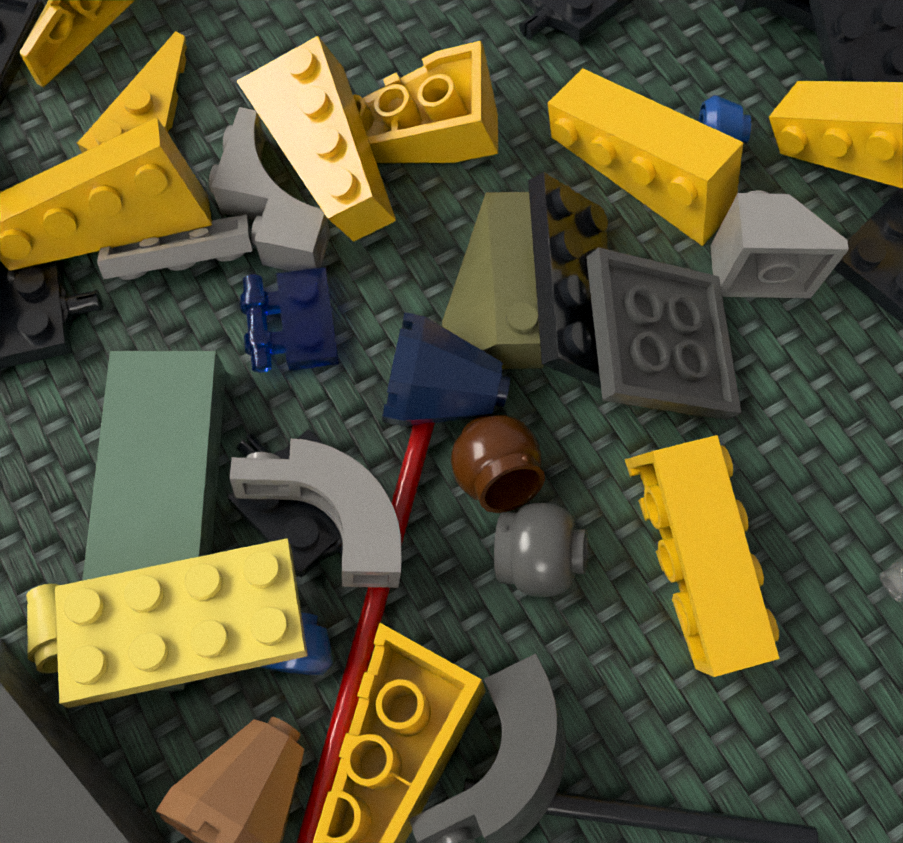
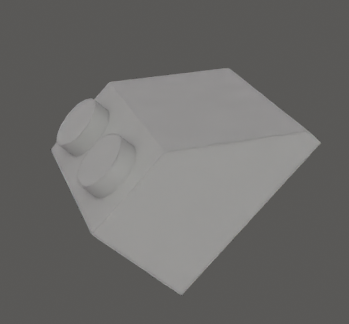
M761 190L737 193L710 246L713 275L719 276L722 297L812 298L849 250L848 241L790 194H769Z

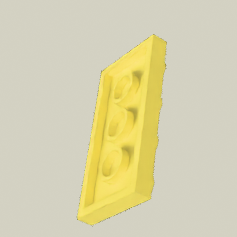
M288 538L55 586L59 704L67 708L308 656L292 549Z

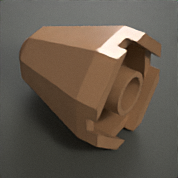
M271 717L268 723L255 719L252 720L173 785L156 809L157 814L161 815L160 818L194 843H282L304 758V748L297 743L301 736L300 733L291 725L276 717Z

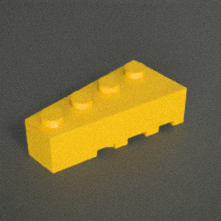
M583 68L548 102L551 137L701 246L720 228L738 192L743 149L742 141Z
M797 81L770 114L769 120L780 154L903 189V82Z
M158 117L0 192V261L9 271L97 252L100 251V248L110 246L114 248L141 242L148 238H159L212 226L208 195Z
M718 435L624 459L630 477L639 474L641 476L645 489L644 497L638 501L645 521L650 520L653 526L660 531L662 540L658 542L656 554L661 569L671 583L677 582L680 592L673 594L672 601L695 669L717 677L780 659L775 644L779 640L778 625L771 611L765 608L760 590L764 583L763 571L756 556L750 554L745 532L748 530V517L742 503L737 499L735 500L730 478L733 476V463L728 450L720 445Z
M379 623L373 642L375 648L368 671L364 672L357 695L359 701L349 734H345L339 754L341 760L332 790L327 794L313 843H405L412 831L409 819L422 812L486 692L482 679Z

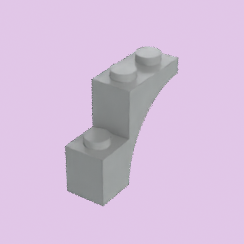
M239 107L233 125H228L225 129L223 136L224 151L220 163L214 164L210 171L209 190L214 194L221 214L231 216L247 214L248 219L254 220L251 230V242L257 247L262 265L319 276L331 236L328 219L321 208L313 207L295 199L283 191L269 177L262 166L265 137L259 114L256 110Z

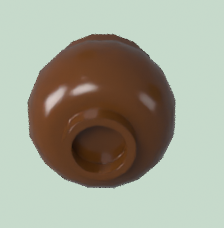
M505 415L478 417L464 427L461 435L454 443L451 452V465L455 480L460 488L470 497L478 500L481 507L487 512H508L523 506L536 496L545 481L544 471L541 468L542 458L539 442L532 431L516 418Z

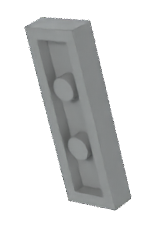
M244 214L212 220V226L159 238H148L141 242L114 248L110 246L100 248L97 259L103 279L119 277L122 280H131L143 276L147 271L168 267L170 270L178 271L187 269L199 261L215 258L219 261L238 259L244 253L253 251L248 216Z

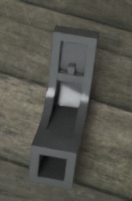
M536 654L484 679L499 713L502 727L501 745L496 760L487 774L474 786L409 819L417 843H475L474 839L483 835L487 843H517L536 826L546 813L555 797L564 771L566 731L561 708Z

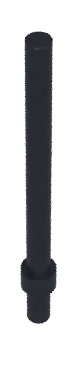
M465 778L463 792L480 780ZM562 791L556 792L553 801L545 813L546 815L747 843H818V832L814 826Z

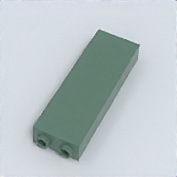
M110 351L82 581L212 554L226 371L216 351ZM185 683L154 690L182 691L184 690Z

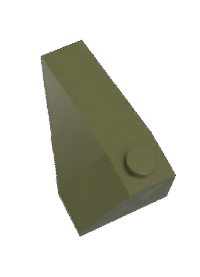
M529 192L485 193L442 320V327L503 362L502 369L543 368L544 366L541 360Z

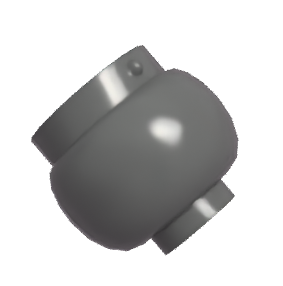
M533 503L520 508L518 513L501 512L496 526L494 541V566L498 583L515 584L519 591L530 596L549 597L568 590L573 584L575 574L586 573L588 562L587 529H577L575 518L567 509L554 504Z

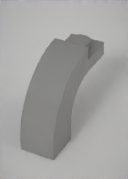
M292 438L290 441L289 459H280L279 456L267 452L251 453L247 458L232 457L230 482L235 498L303 501L318 507L334 521L343 542L342 587H399L401 575V534L394 507L381 484L358 461L328 445Z

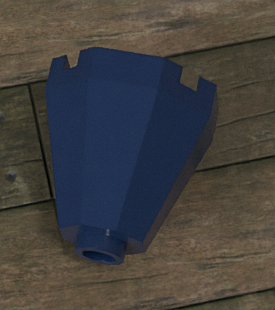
M405 312L387 389L389 394L387 403L384 404L382 422L409 426L475 419L486 415L491 416L495 406L504 407L510 377L502 375L503 362L429 318Z

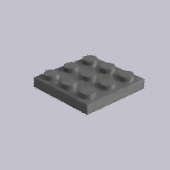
M599 247L587 256L602 400L722 420H729L741 414L719 276Z

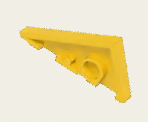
M175 31L77 142L82 153L158 117L167 133L173 125L178 102V94L176 92L179 73H184L187 60L185 56L187 46L184 35Z

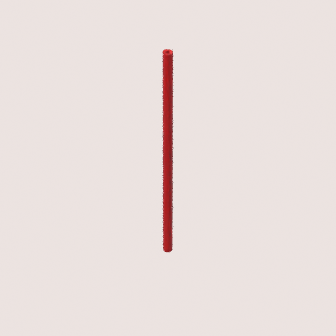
M435 423L413 425L391 502L399 523L401 546ZM389 587L367 588L297 843H313L327 794L332 790L341 760L339 754L345 734H349L359 701L357 695L363 675L369 668L375 646L373 642L379 623L382 620L390 591Z

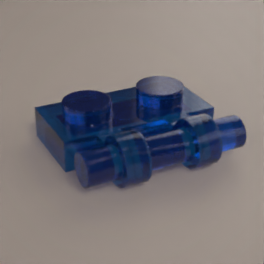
M326 267L276 273L278 291L274 292L264 291L263 278L260 275L250 274L243 278L244 292L240 295V308L242 314L247 317L248 333L244 335L245 353L251 357L252 371L258 373L270 371L272 369L271 355L286 353L289 371L339 364ZM281 313L283 331H268L267 315Z

